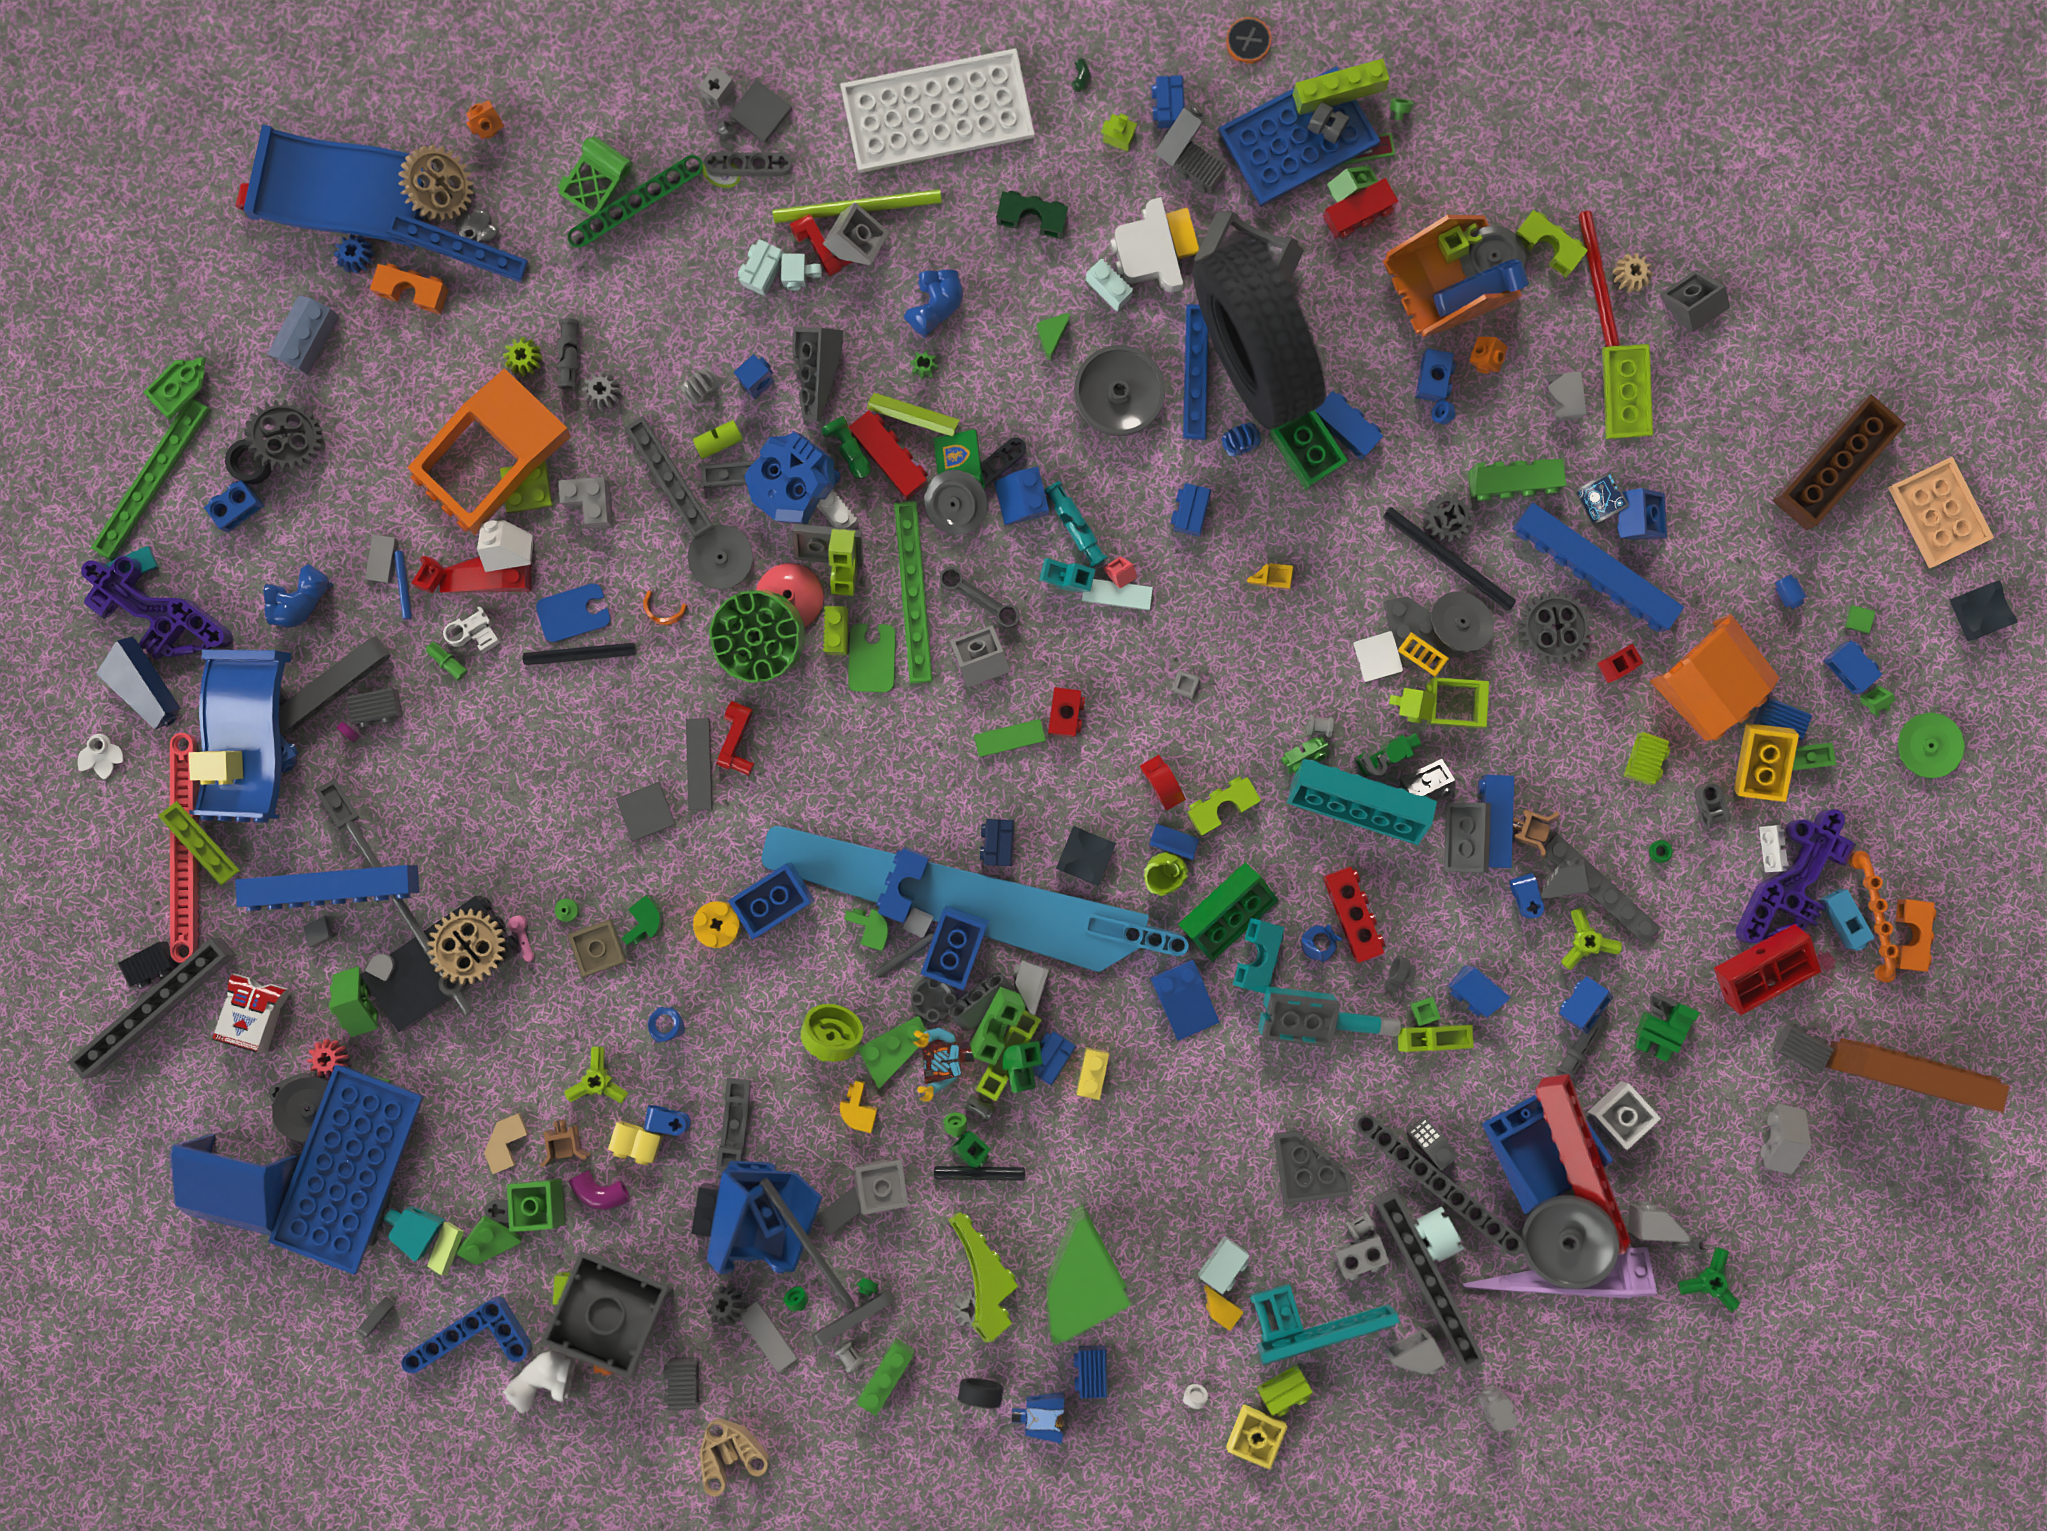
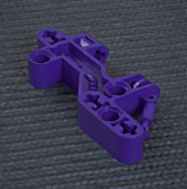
M121 556L110 567L106 563L93 560L86 561L81 568L82 576L94 585L86 596L84 604L103 619L112 615L119 605L134 617L149 619L150 627L140 640L139 645L142 649L146 648V652L149 654L153 653L154 659L158 660L164 655L174 658L181 655L195 654L196 651L211 650L212 647L225 648L232 643L233 635L231 631L194 602L181 598H150L134 584L142 575V565L139 560ZM130 562L131 569L126 573L125 566ZM202 618L203 626L199 629L197 623ZM170 622L171 630L167 633L166 625ZM186 628L204 642L201 646H195L194 644L180 647L173 646ZM210 632L219 633L218 637Z
M1823 810L1818 813L1814 822L1805 819L1792 820L1786 825L1785 832L1788 838L1801 844L1802 847L1792 867L1757 885L1736 927L1735 933L1738 940L1744 943H1758L1793 924L1803 931L1808 924L1812 926L1818 925L1815 920L1821 917L1819 912L1820 910L1824 911L1826 907L1807 897L1805 888L1818 879L1827 859L1846 866L1856 846L1854 842L1839 835L1845 823V816L1840 810ZM1798 824L1803 828L1801 836L1796 832ZM1767 888H1770L1772 895H1770V892L1767 891ZM1790 896L1794 901L1791 908L1787 905V899ZM1759 906L1763 910V915L1760 918L1756 915V909ZM1777 909L1795 918L1792 924L1776 928L1774 932L1765 933ZM1747 929H1750V932L1752 933L1751 937L1750 934L1747 932Z

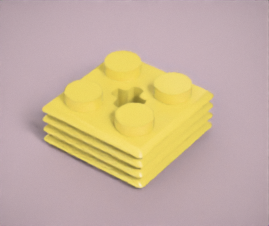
M1243 1405L1226 1448L1231 1454L1264 1468L1271 1469L1287 1430V1425L1283 1420ZM1260 1432L1262 1438H1257L1256 1441H1253L1252 1435Z

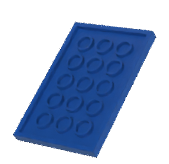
M1335 66L1318 76L1339 71V69L1337 66ZM1294 88L1218 127L1220 137L1260 207L1380 145L1381 141L1356 99L1330 106L1333 108L1334 113L1339 111L1350 117L1344 132L1336 144L1326 140L1323 133L1318 135L1307 129L1315 111L1302 115L1298 114L1293 98ZM1330 120L1327 126L1331 127L1333 122Z

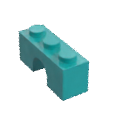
M1250 918L1244 940L1255 944L1257 957L1250 964L1238 962L1232 985L1265 994L1266 987H1270L1272 984L1271 977L1274 966L1278 961L1277 954L1280 944L1284 939L1283 932L1285 927Z

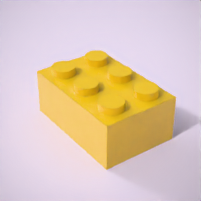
M1751 723L1745 724L1734 784V791L1738 796L1786 802L1799 734L1794 729Z

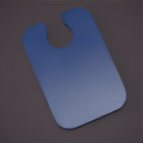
M592 583L540 599L537 602L536 610L545 638L550 642H558L606 627L611 620L608 608L602 609L596 614H591L587 610V603L591 599L599 600L605 598L602 588L598 584Z

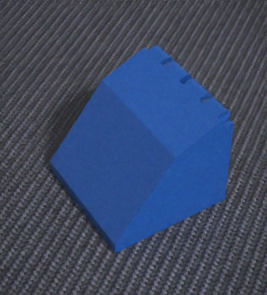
M208 1134L172 1145L170 1160L175 1206L186 1215L195 1218L210 1220L215 1223L234 1226L252 1232L255 1231L264 1235H271L300 1155L295 1154L264 1166L211 1153L215 1134Z

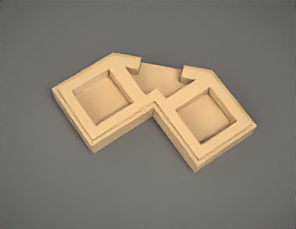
M521 1113L496 1123L484 1152L492 1174L516 1165L508 1143L529 1134Z

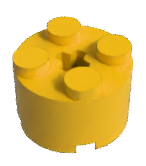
M715 901L703 905L693 918V929L697 939L705 946L711 948H721L733 944L739 938L743 928L742 922L730 903ZM715 919L717 921L722 920L723 924L720 926L721 930L719 928H714V924L716 923Z

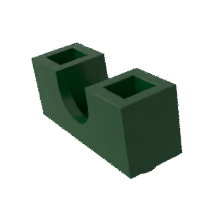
M1002 191L996 215L997 225L1018 229L1020 221L1024 216L1035 215L1041 220L1040 235L1062 240L1068 216V207L1064 203L1059 201H1052L1050 203L1043 201L1042 198L1037 196H1030L1029 198L1021 196L1016 191Z

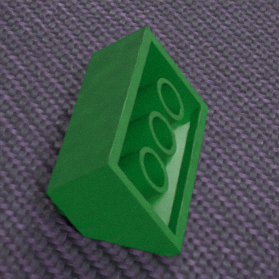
M1245 862L1194 910L1185 916L1178 925L1204 955L1213 962L1247 930L1250 918L1260 919L1279 899L1263 878Z

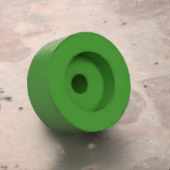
M1392 98L1389 109L1395 112L1394 119L1403 120L1404 113H1411L1413 101L1404 98Z
M562 899L555 906V915L561 921H573L579 914V906L572 899Z
M950 1113L943 1120L946 1133L953 1137L961 1136L967 1129V1119L962 1113Z

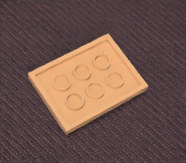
M1953 457L1888 487L1929 568L1935 567L1994 538Z

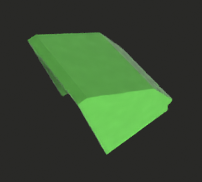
M1081 1204L1074 1208L1046 1276L1051 1339L1054 1344H1059L1061 1340L1065 1342L1131 1306L1123 1290L1127 1286L1084 1205Z

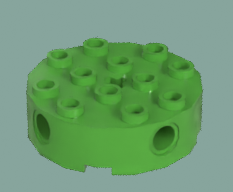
M769 590L743 591L726 599L715 612L709 629L712 649L718 664L732 677L746 682L769 681L789 672L800 659L805 645L804 623L797 608L783 595ZM755 632H759L760 640H756L757 635Z

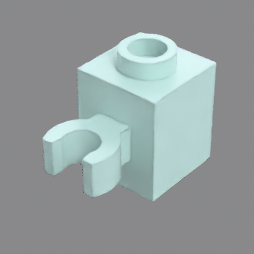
M782 254L781 281L787 289L800 290L801 287H806V277L822 278L821 264L807 265L805 254Z

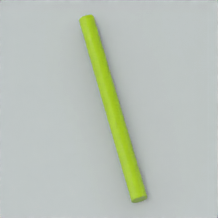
M940 189L774 209L772 212L774 223L796 221L808 214L813 219L839 216L841 212L854 202L866 212L937 204L942 203Z

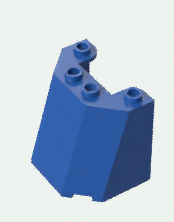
M730 1161L727 1169L723 1171L721 1176L707 1261L717 1273L724 1275L734 1271L735 1265L733 1262L735 1260H745L748 1262L764 1260L776 1273L795 1272L804 1246L786 1221V1229L766 1238L762 1234L748 1206L751 1195L745 1189L768 1178L807 1235H809L822 1196L799 1174L792 1171H777L775 1165L769 1162Z

